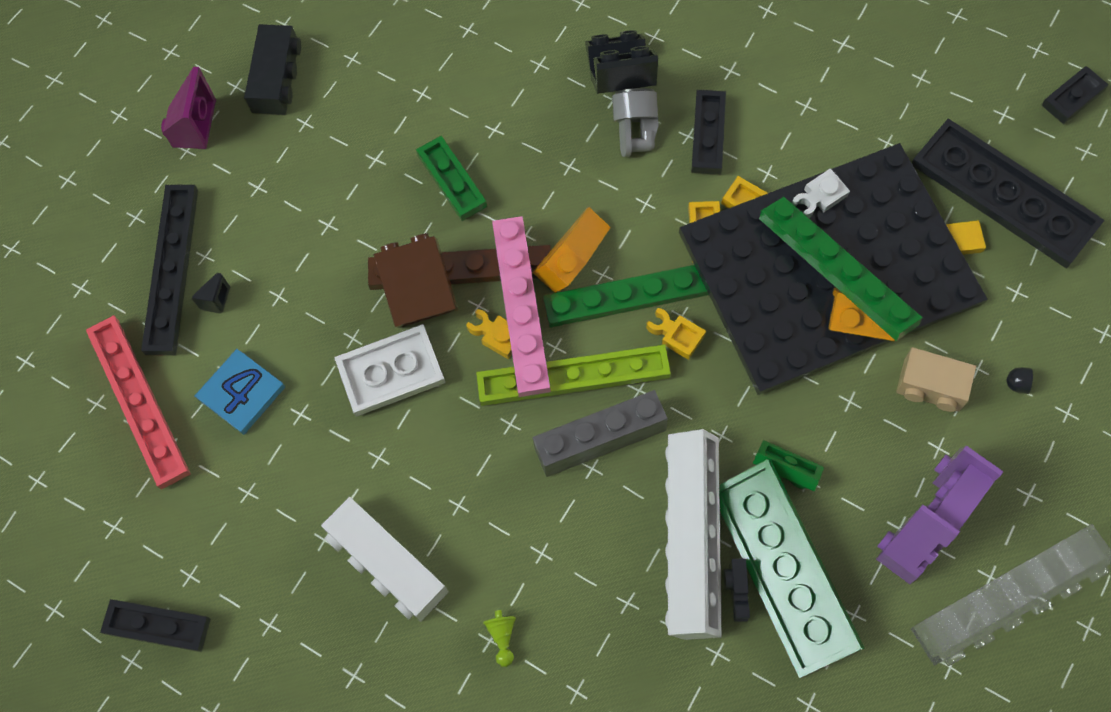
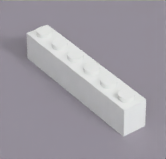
M704 429L669 434L668 446L665 451L668 462V478L665 483L668 494V510L665 515L668 526V543L665 548L668 560V577L665 582L668 594V611L665 616L668 635L684 640L722 638L719 438Z

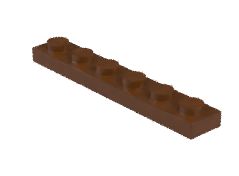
M551 245L527 246L531 272L537 268L551 251ZM496 249L442 252L451 285L501 281ZM368 257V286L370 290H381L384 288L375 257ZM532 273L533 279H539L535 274Z

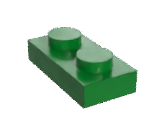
M763 440L752 463L757 465L769 459L772 461L779 476L790 480L798 488L810 489L812 491H815L824 470L823 466Z

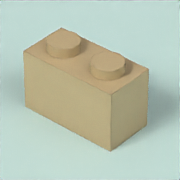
M912 347L904 359L896 393L904 395L909 401H925L935 404L937 408L943 411L960 412L969 400L976 365Z

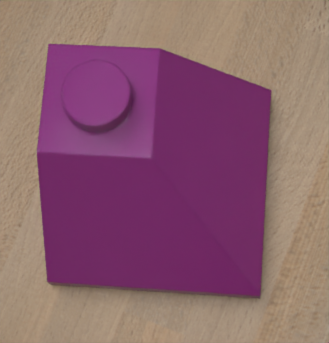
M193 66L170 103L166 118L162 120V133L172 148H207L216 98L199 67Z

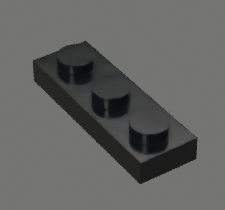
M696 91L691 173L721 175L726 91Z
M110 599L100 633L202 652L211 618Z

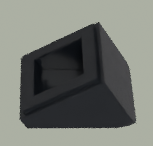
M216 273L192 296V300L200 310L222 313L231 287L221 273Z

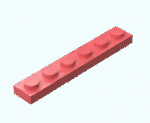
M113 315L86 329L157 487L162 490L189 476L191 473L119 320Z

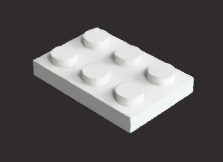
M423 324L334 357L356 417L446 383Z

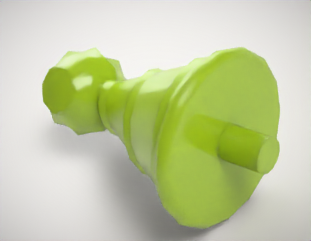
M502 610L495 611L496 618L484 621L483 625L486 626L494 643L500 649L496 655V662L501 667H507L514 660L513 653L507 648L509 647L516 617H502Z

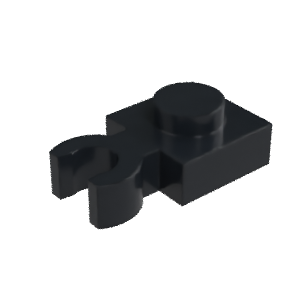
M746 558L732 559L729 569H724L725 590H731L734 622H748L750 611Z

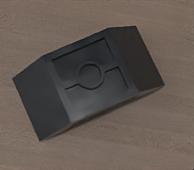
M636 30L620 32L619 37L609 38L608 34L592 36L590 41H585L591 81L597 94L657 85L658 55L654 50H649L641 33L637 34Z

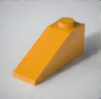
M590 207L586 208L532 273L554 293L569 286L587 264L611 227Z

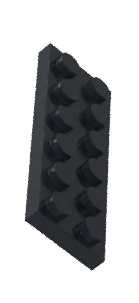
M949 118L912 161L913 167L1066 269L1105 221Z

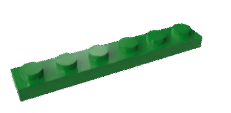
M785 197L761 210L759 219L895 341H898L920 325L923 318Z
M695 265L543 295L549 327L552 328L707 296L709 294Z

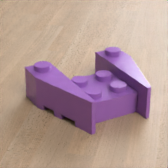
M968 446L960 448L952 457L945 455L934 469L939 474L933 481V484L939 488L935 493L936 497L929 505H922L895 534L888 531L877 546L882 552L876 560L908 584L914 582L924 572L928 564H931L937 558L938 552L943 547L946 548L960 533V528L994 481L1003 473L1001 469Z

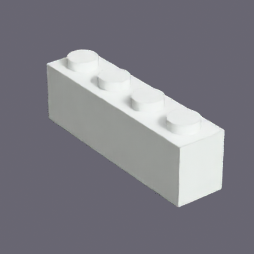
M351 497L321 525L328 533L324 539L337 552L344 548L351 555L347 561L360 574L367 570L375 578L371 584L384 597L390 592L398 600L394 606L408 620L414 615L421 622L449 592L444 584Z

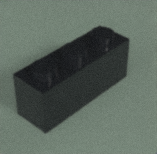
M258 25L244 96L252 114L286 115L287 105L292 103L291 83L292 79H296L297 76L296 56L301 53V40L297 38L293 26Z

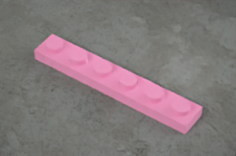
M523 216L492 221L518 395L523 397L551 392Z

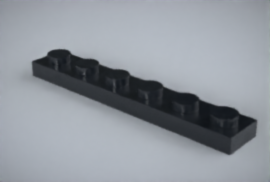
M195 184L165 185L141 348L145 355H176L198 197V189Z

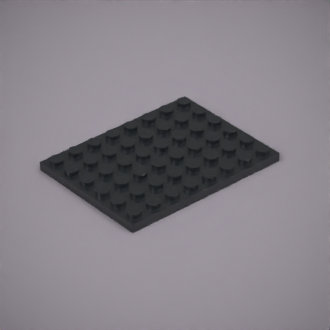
M900 143L832 169L850 190V193L845 199L824 213L817 206L809 219L923 317L920 325L908 334L980 306L988 300ZM824 172L679 228V234L757 395L891 342V340L829 330L828 327L835 298L833 290L836 287L759 219L761 210L782 197H785L792 203L796 195L806 193L804 190L806 184ZM804 204L796 206L802 213L808 209Z

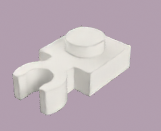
M830 168L806 184L804 189L806 193L796 195L792 204L795 207L798 204L806 205L808 209L803 214L810 218L817 206L824 213L845 199L850 190Z

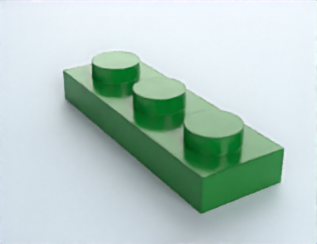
M442 135L416 149L417 156L461 221L488 207L487 201Z

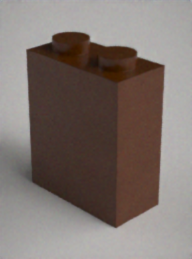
M428 233L410 238L411 243L399 246L398 242L381 246V252L374 254L395 327H404L458 311L438 239L435 236L429 237Z

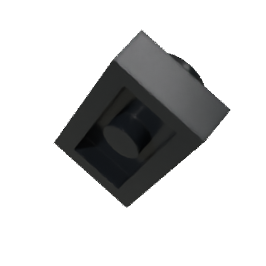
M1085 66L1050 94L1041 106L1064 125L1102 94L1109 84Z

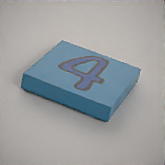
M236 349L195 394V397L244 435L285 389V385L240 350Z

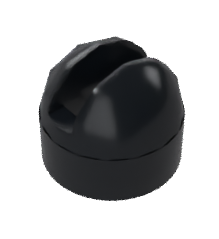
M1018 367L1011 370L1006 379L1008 387L1012 391L1029 394L1033 383L1032 368Z

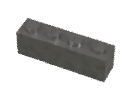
M653 390L533 437L534 448L546 477L664 432L666 431L668 418L656 391Z

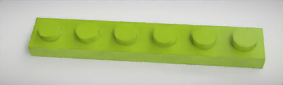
M665 344L548 361L546 365L551 392L519 397L514 367L476 372L481 406L668 379L671 376Z

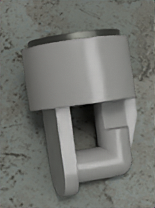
M650 88L616 91L612 95L614 122L619 123L621 155L623 157H630L631 152L653 150L658 129L657 92ZM632 122H640L641 138H631Z

